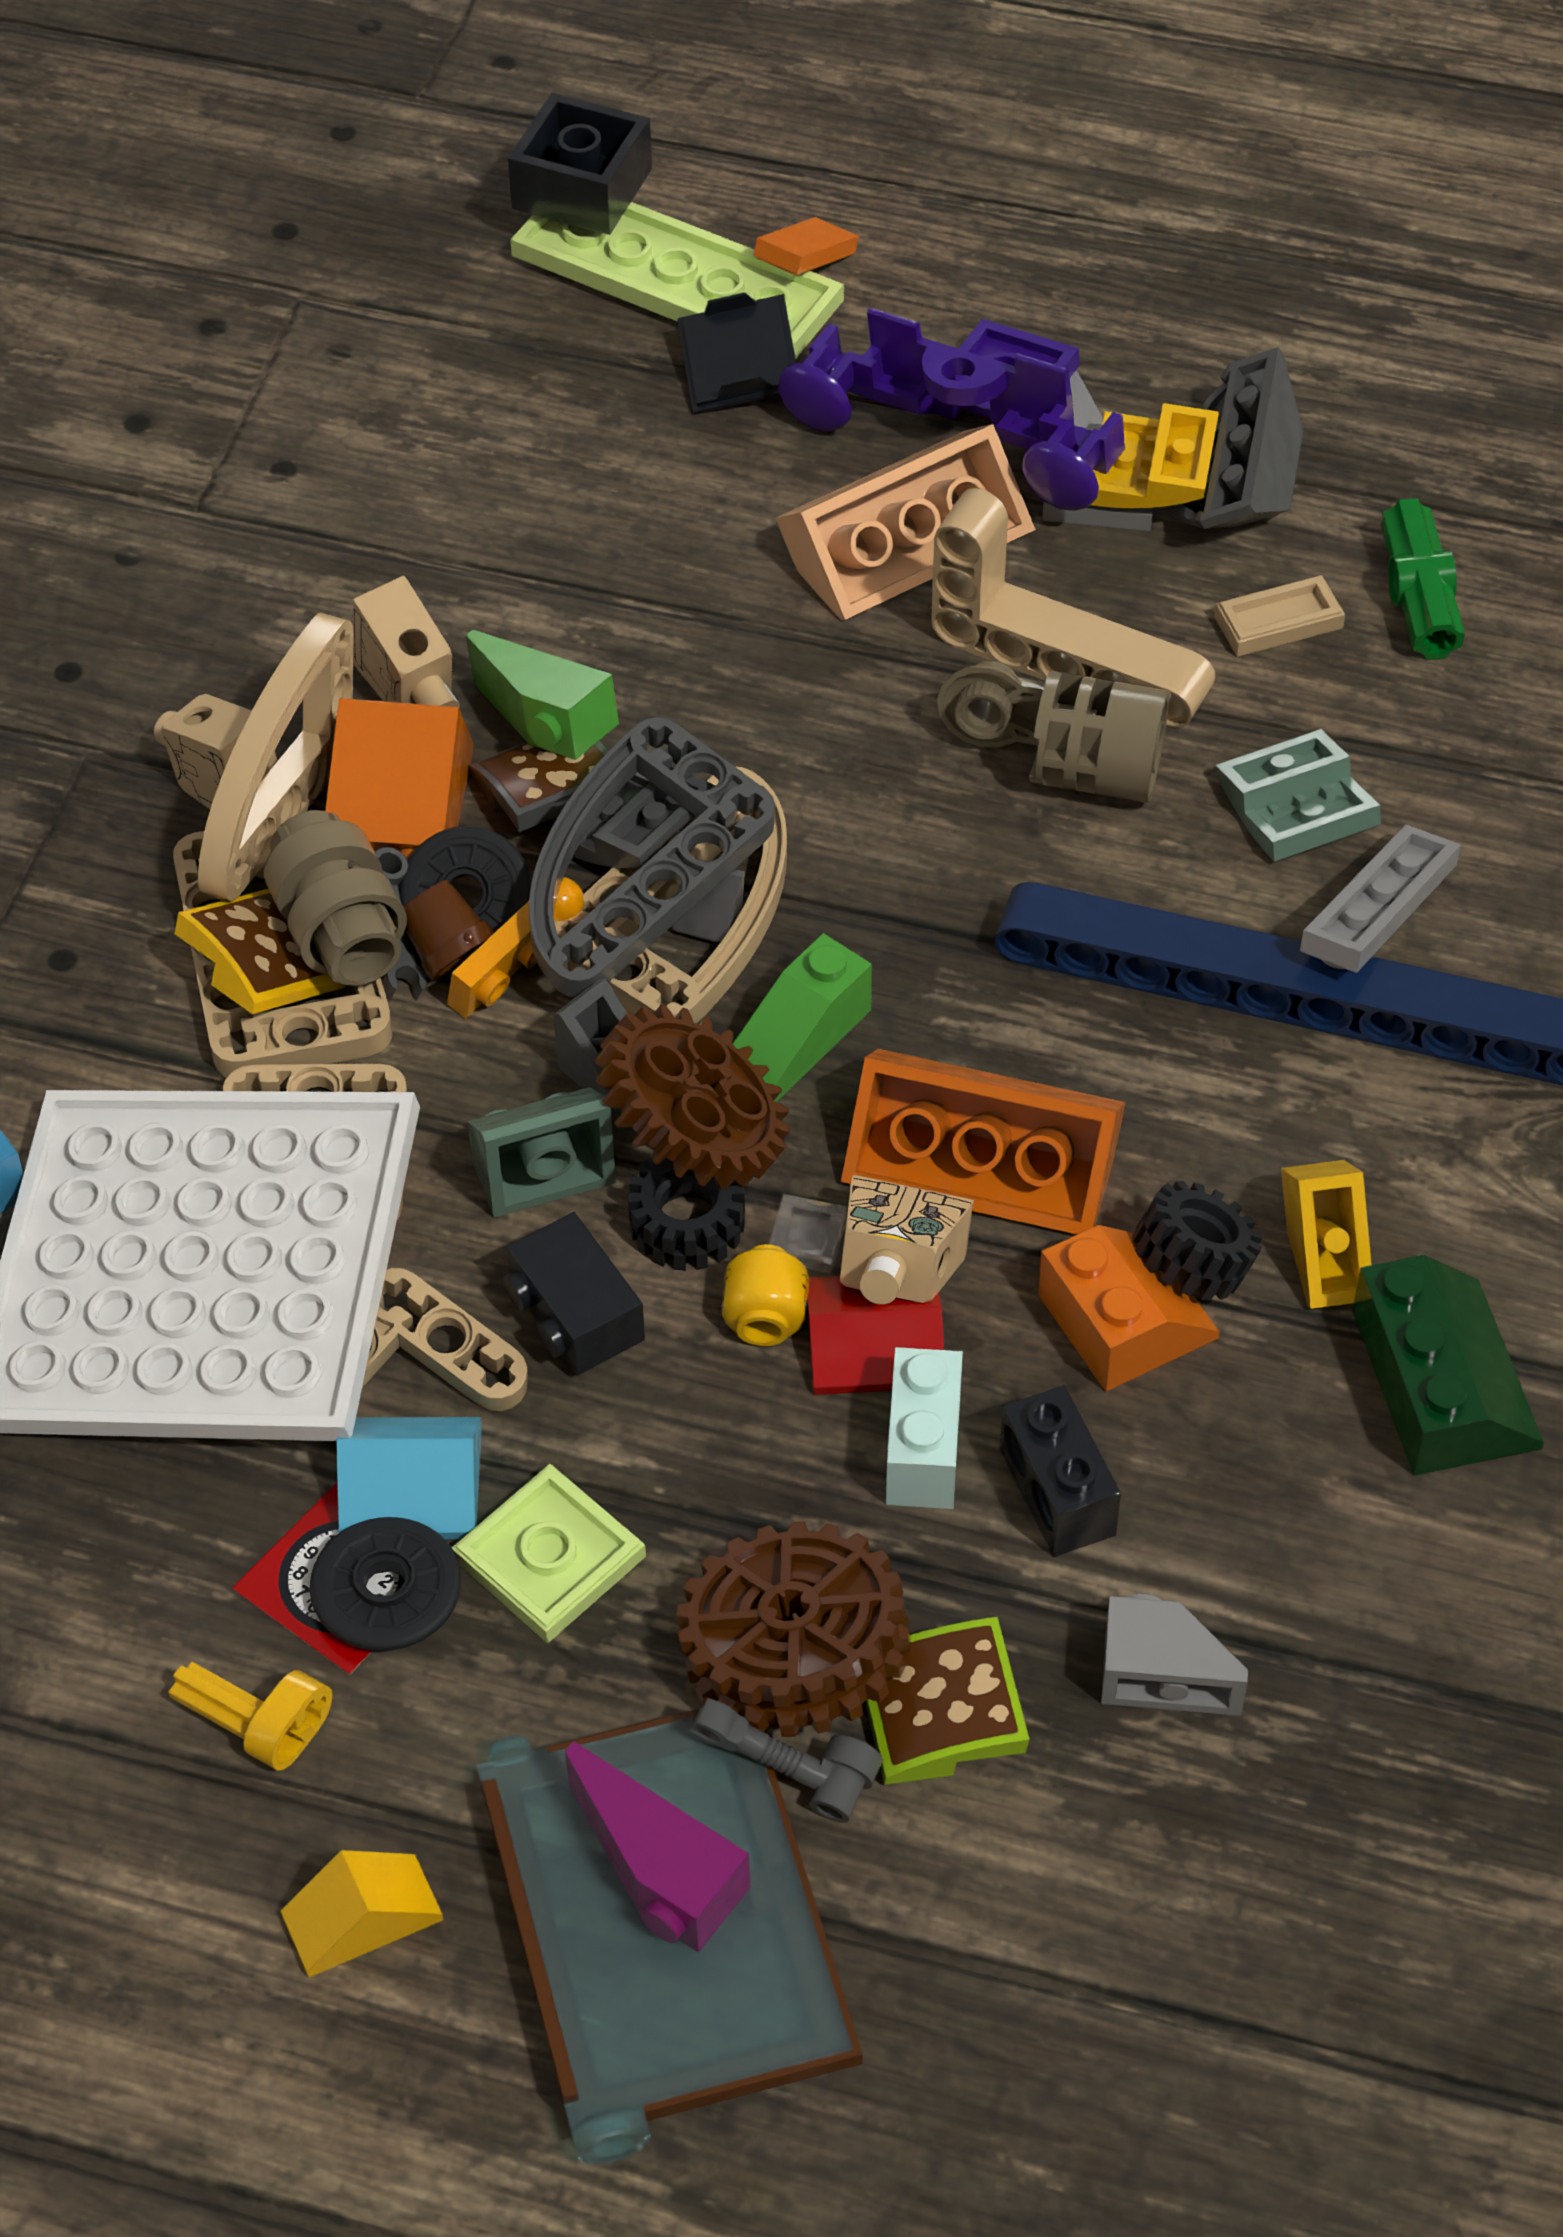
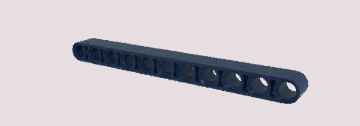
M1034 882L1020 883L1012 888L994 939L995 946L1001 955L1019 964L1563 1086L1562 998L1371 957L1355 973L1347 969L1330 967L1321 959L1301 952L1302 941Z

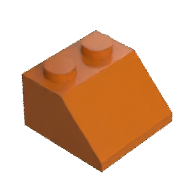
M1097 1225L1041 1251L1038 1296L1102 1388L1107 1392L1219 1339L1220 1331L1193 1294L1188 1296L1181 1293L1182 1285L1175 1281L1169 1287L1160 1281L1164 1273L1160 1270L1151 1273L1145 1267L1148 1258L1138 1257L1135 1251L1138 1243L1133 1242V1232Z

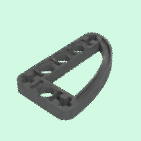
M648 718L634 726L605 754L575 790L556 819L539 855L530 889L529 923L534 956L547 980L559 992L569 997L578 996L598 979L606 978L610 982L768 840L773 833L775 824V803L770 793L680 725L667 718ZM650 744L652 747L656 749H653L651 752H648L647 745ZM664 744L668 745V753L659 747ZM672 762L676 764L674 770H672ZM638 772L697 818L560 939L554 923V912L558 892L568 865L582 839L600 813L620 789ZM699 772L709 773L719 780L715 787L705 791L695 790L689 787L685 781L689 776ZM738 811L747 815L736 824ZM753 811L758 812V819L749 816V814ZM733 829H734V838H733L732 834L730 833ZM706 842L719 846L723 853L714 861L703 862L694 859L689 854V851L695 845ZM671 880L678 884L681 891L675 897L663 900L651 896L647 888L655 881ZM620 917L629 918L639 926L634 934L624 938L610 935L604 927L609 921ZM593 941H594V943L596 944V946L598 947V948L595 949L594 951H593ZM590 957V969L588 971L579 966L572 971L568 970L567 963L569 961L580 965Z

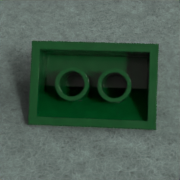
M1426 1255L1361 1267L1352 1313L1413 1475L1542 1450L1544 1441L1479 1279Z

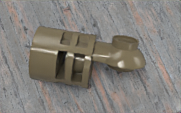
M983 661L956 671L941 686L937 698L939 716L947 729L962 741L979 747L1000 748L1014 742L1038 745L1029 776L1030 783L1146 803L1150 802L1157 778L1169 708L1168 690L1049 671L1045 682L1018 678L1015 672L1006 664L997 661Z

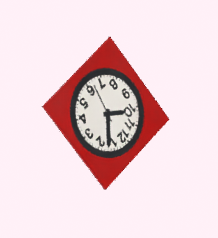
M337 1482L232 1589L350 1675L372 1650L354 1647L331 1634L317 1617L310 1598V1578L315 1561L327 1543L339 1534ZM381 1571L369 1579L366 1587L373 1594L389 1596L401 1589L405 1580L396 1572Z

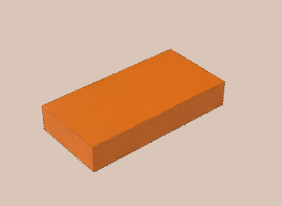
M814 217L757 237L753 256L797 276L855 254L859 236Z

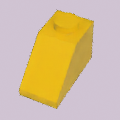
M1345 1160L1281 1168L1287 1233L1307 1306L1310 1309L1354 1303L1360 1268L1372 1265L1363 1172Z

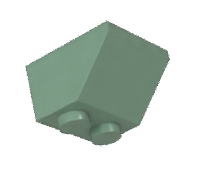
M591 1087L570 1093L561 1092L553 1094L545 1100L509 1110H495L484 1117L467 1121L471 1159L493 1218L616 1183L611 1107L603 1104L604 1095Z

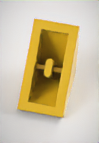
M341 1850L281 1910L283 1921L308 1978L443 1921L442 1912L416 1855L402 1853Z

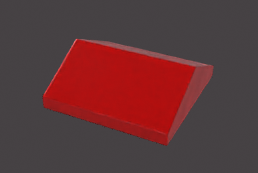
M840 1276L809 1278L807 1315L814 1395L892 1391L895 1347L944 1350L942 1306L939 1292L932 1301L925 1303L896 1297L888 1304H876L867 1300L860 1289L844 1286L840 1282Z

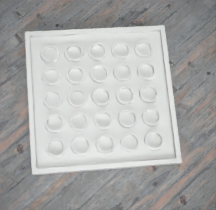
M46 1090L0 1259V1433L337 1441V1437L350 1438L353 1434L420 1111V1105L415 1093Z

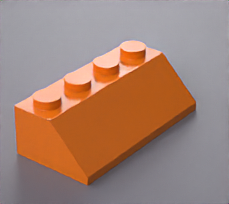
M877 1049L864 1059L841 1182L851 1184L853 1175L963 1197L974 1200L972 1210L974 1212L1080 1234L1096 1225L1114 1161L1126 1102Z

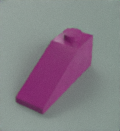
M573 1741L565 1750L569 1787L641 1915L643 1922L662 1940L669 1943H675L677 1940H680L699 1953L751 1888L749 1853Z

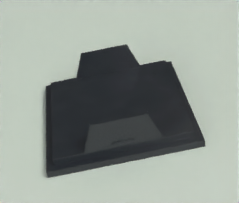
M746 292L708 300L705 311L702 313L677 318L694 415L780 395L778 390L779 377L788 365L796 363L784 294L754 300Z

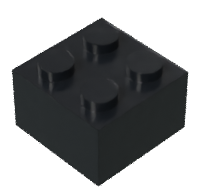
M551 93L508 157L512 209L611 235L652 170L650 118Z

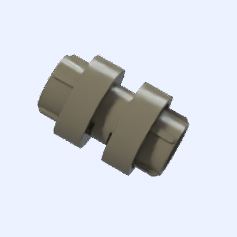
M320 810L302 812L282 823L271 838L270 849L272 853L268 857L264 868V880L281 915L288 920L289 932L304 962L317 972L329 974L332 981L345 985H362L384 976L395 966L400 958L401 944L399 941L406 928L407 915L391 882L382 874L381 863L365 832L353 823L340 820L339 816L334 813Z

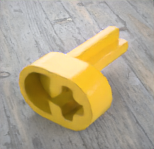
M191 1662L187 1668L181 1665L173 1675L176 1682L168 1691L169 1697L244 1739V1751L248 1755L277 1771L289 1767L303 1752L326 1720L333 1699L332 1690L329 1686L300 1670H294L277 1684L265 1701H262L194 1662Z

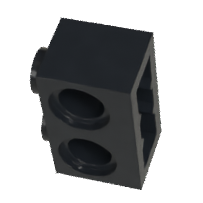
M1063 1385L1002 1406L1000 1451L1053 1557L1116 1536L1121 1492L1066 1386Z

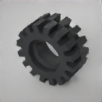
M665 1158L656 1166L646 1159L639 1165V1176L632 1175L629 1182L630 1193H628L630 1233L633 1241L638 1240V1250L644 1256L653 1250L654 1263L664 1267L670 1257L674 1258V1270L686 1271V1260H695L697 1270L708 1268V1255L712 1254L719 1263L727 1258V1246L734 1250L740 1243V1232L744 1233L745 1193L744 1187L736 1182V1180L727 1189H722L713 1176L705 1186H701L693 1170L688 1169L681 1178L677 1177L673 1161ZM680 1197L700 1198L708 1202L712 1207L707 1214L690 1220L675 1219L662 1211L666 1203Z
M1175 1181L1173 1186L1167 1183L1161 1187L1160 1191H1157L1137 1225L1136 1231L1133 1234V1242L1138 1243L1135 1251L1138 1257L1148 1258L1145 1267L1151 1273L1158 1270L1164 1273L1160 1281L1169 1287L1175 1281L1182 1285L1181 1293L1192 1296L1193 1292L1198 1290L1201 1299L1212 1300L1214 1295L1220 1300L1228 1298L1230 1293L1234 1294L1261 1252V1232L1253 1230L1256 1222L1251 1216L1241 1217L1239 1215L1243 1207L1237 1202L1233 1201L1228 1205L1222 1201L1225 1194L1214 1189L1212 1194L1209 1195L1205 1193L1203 1184L1194 1182L1189 1189L1185 1181Z

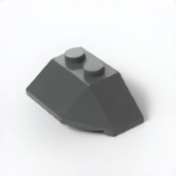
M1279 347L1230 363L1220 377L1223 383L1202 405L1201 409L1219 412L1204 498L1171 505L1169 513L1174 520L1204 529L1240 527L1262 519H1270L1290 511L1303 428L1284 354Z

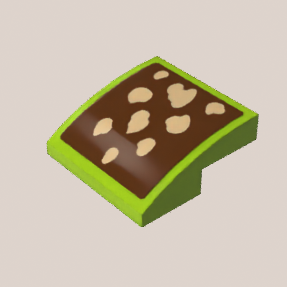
M998 1617L946 1625L910 1635V1651L900 1653L903 1655L905 1669L901 1677L886 1679L889 1694L881 1702L869 1699L865 1701L875 1748L883 1758L880 1769L884 1785L953 1776L957 1762L1026 1753L1030 1740Z

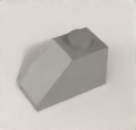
M1132 1594L1127 1597L1109 1596L1101 1704L1242 1716L1248 1669L1180 1602L1164 1601L1150 1594Z

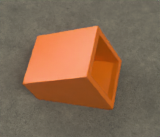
M339 698L325 811L338 815L342 821H347L360 827L365 832L375 852L384 847L394 848L400 851L407 861L426 839L440 831L458 827L469 775L468 765L471 764L474 742L459 707Z

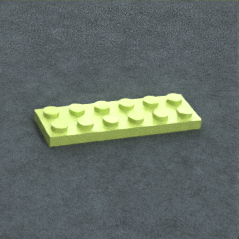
M633 202L630 203L611 235L532 215L510 239L513 257L675 321H678L677 318L704 312L708 300L746 292L754 300L784 294L796 358L844 301V284L811 271L795 276L757 259L756 256H753L754 249Z

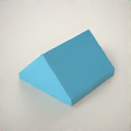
M356 1417L352 1436L350 1438L337 1437L339 1533L365 1520L379 1517H399L422 1523L435 1530L445 1540H461L477 1526L482 1433L481 1417Z

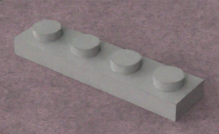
M1405 825L1304 929L1300 951L1321 959L1330 967L1347 969L1357 973L1456 867L1461 844Z

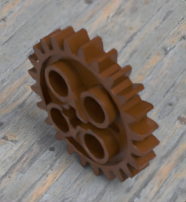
M660 1004L654 1013L646 1006H641L635 1015L628 1012L600 1045L603 1051L595 1059V1063L603 1069L596 1078V1083L610 1089V1092L602 1100L603 1104L612 1108H618L622 1112L614 1122L617 1127H632L637 1132L632 1144L635 1147L649 1144L654 1148L653 1162L655 1164L661 1163L665 1158L673 1161L675 1174L679 1178L690 1169L694 1171L695 1177L701 1186H705L714 1176L722 1189H727L734 1180L744 1187L753 1177L760 1179L786 1148L787 1145L783 1140L791 1130L789 1126L782 1122L789 1113V1109L774 1101L782 1092L781 1087L765 1083L763 1077L770 1070L768 1066L753 1065L748 1060L753 1051L750 1046L737 1049L732 1045L733 1032L728 1029L721 1035L713 1032L712 1022L709 1017L705 1016L700 1024L694 1023L687 1008H682L675 1018L665 1004Z

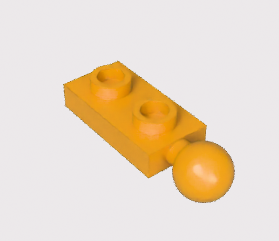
M563 877L555 905L554 922L572 919L583 911L585 901L583 891L572 879ZM529 901L452 972L447 1005L465 1019L482 1003L487 1007L493 1005L503 995L510 983V977L523 965L531 968L537 963L531 944Z

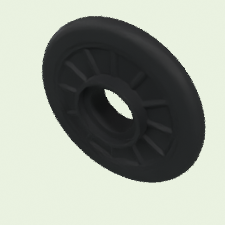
M459 826L440 831L419 845L407 861L408 869L399 887L401 903L404 906L439 882L448 880L453 884L460 877H475L482 884L483 896L480 903L472 909L483 921H487L493 931L496 932L529 901L532 877L522 854L506 838L485 828Z
M399 1517L373 1518L354 1524L341 1531L320 1552L313 1566L310 1578L312 1606L323 1626L341 1641L354 1647L372 1651L402 1649L417 1644L431 1636L444 1625L454 1611L461 1590L460 1566L448 1542L430 1527L414 1520ZM381 1571L396 1572L405 1580L402 1588L389 1596L373 1594L367 1589L366 1585L374 1574Z

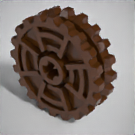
M792 1522L787 1532L777 1533L771 1525L758 1528L757 1539L746 1542L736 1537L726 1543L728 1553L722 1558L709 1555L701 1563L703 1577L689 1578L684 1586L685 1598L688 1602L679 1604L677 1607L678 1625L682 1628V1630L678 1631L682 1652L688 1657L685 1661L689 1681L690 1683H697L695 1688L698 1699L703 1705H705L709 1698L729 1706L738 1715L746 1718L751 1726L763 1732L769 1726L779 1727L781 1737H796L800 1727L811 1725L817 1734L831 1730L832 1719L843 1716L852 1722L863 1715L861 1704L868 1699L881 1702L889 1694L886 1679L900 1678L905 1669L904 1658L900 1653L910 1651L911 1638L909 1628L905 1627L909 1624L904 1599L900 1598L903 1595V1588L898 1572H890V1559L883 1550L869 1553L868 1538L859 1533L845 1539L841 1537L839 1526L827 1523L818 1532L808 1531L806 1522Z

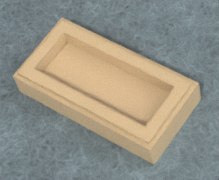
M1320 575L1218 602L1215 605L1214 618L1236 657L1343 629L1345 613L1325 579Z

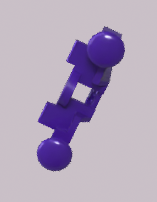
M869 308L867 318L871 346L863 356L849 351L847 353L842 352L838 326L828 324L809 347L810 354L805 361L788 365L779 377L778 390L785 408L800 423L817 431L831 432L841 429L851 419L852 407L846 394L847 392L919 415L937 414L954 420L961 410L991 418L1000 441L1027 449L1023 456L1022 470L1028 486L1042 501L1060 510L1077 511L1090 506L1097 499L1099 490L1097 478L1093 470L1107 474L1125 450L1123 415L1112 412L1100 430L1093 429L1092 431L1074 425L1070 377L1080 366L1079 348L985 319L978 323L958 349L923 338L919 322Z

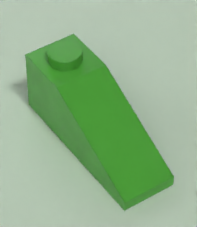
M471 630L466 634L474 685L528 744L576 760L619 724L612 674L476 630Z
M823 933L779 976L732 1044L737 1049L750 1046L753 1051L748 1060L753 1065L768 1066L770 1070L763 1077L765 1083L774 1084L782 1089V1092L774 1100L775 1102L783 1097L871 1011L872 964Z

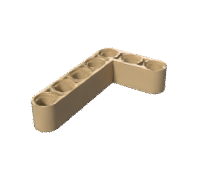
M978 488L966 490L944 519L934 537L931 621L936 634L945 643L990 661L1006 664L1014 670L1046 681L1049 671L1168 690L1169 708L1166 726L1180 728L1189 724L1216 679L1215 670L1211 663L1202 655L1192 650L1006 583L1007 510L994 494Z

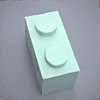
M895 1347L887 1456L886 1505L954 1509L963 1351Z

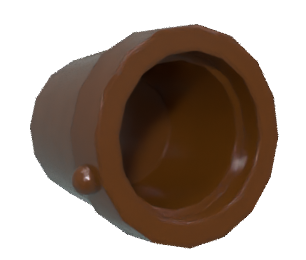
M448 880L430 887L403 906L407 915L405 932L422 962L420 967L430 981L437 980L455 970L495 933L489 923L483 921Z

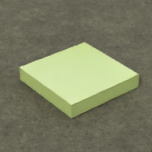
M551 1464L547 1465L452 1547L459 1566L546 1643L554 1639L646 1557V1549L643 1542Z

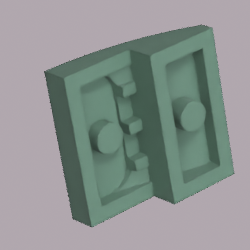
M1322 729L1216 765V776L1233 808L1252 837L1273 862L1381 825L1380 804L1351 777L1350 756Z

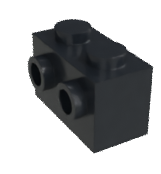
M575 1211L506 1246L509 1274L504 1276L503 1281L510 1299L519 1311L530 1310L538 1321L537 1330L547 1351L554 1358L563 1356L577 1376L645 1340L642 1301Z

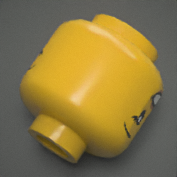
M770 1244L759 1245L738 1254L728 1263L724 1275L721 1312L725 1324L743 1341L757 1346H774L791 1337L803 1327L807 1316L810 1279L806 1266L783 1248Z

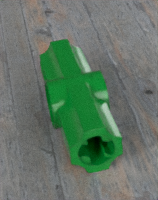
M1418 498L1398 500L1392 508L1383 511L1381 519V531L1389 556L1388 584L1390 598L1395 607L1402 606L1413 651L1423 654L1426 660L1445 659L1451 652L1463 647L1465 636L1464 626L1455 599L1457 576L1454 557L1450 550L1442 551L1431 508L1423 506Z

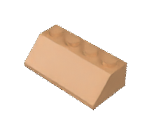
M993 424L958 433L775 518L796 570L840 620H846L933 579L934 537L936 531L960 496L968 489L978 488L994 494L1003 503L1008 515L1007 543L1035 530Z

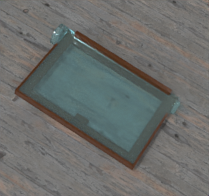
M700 1709L532 1751L529 1740L526 1737L508 1736L495 1741L488 1748L490 1761L477 1764L483 1796L572 2140L574 2141L578 2158L585 2163H610L627 2158L643 2149L651 2138L647 2121L863 2064L862 2051L775 1771L772 1769V1766L768 1767L765 1763H760L759 1760H754L739 1751H728L722 1747L708 1744L692 1735L689 1731ZM573 1741L749 1853L751 1888L699 1953L680 1940H677L675 1943L662 1940L643 1922L641 1915L569 1787L565 1750Z

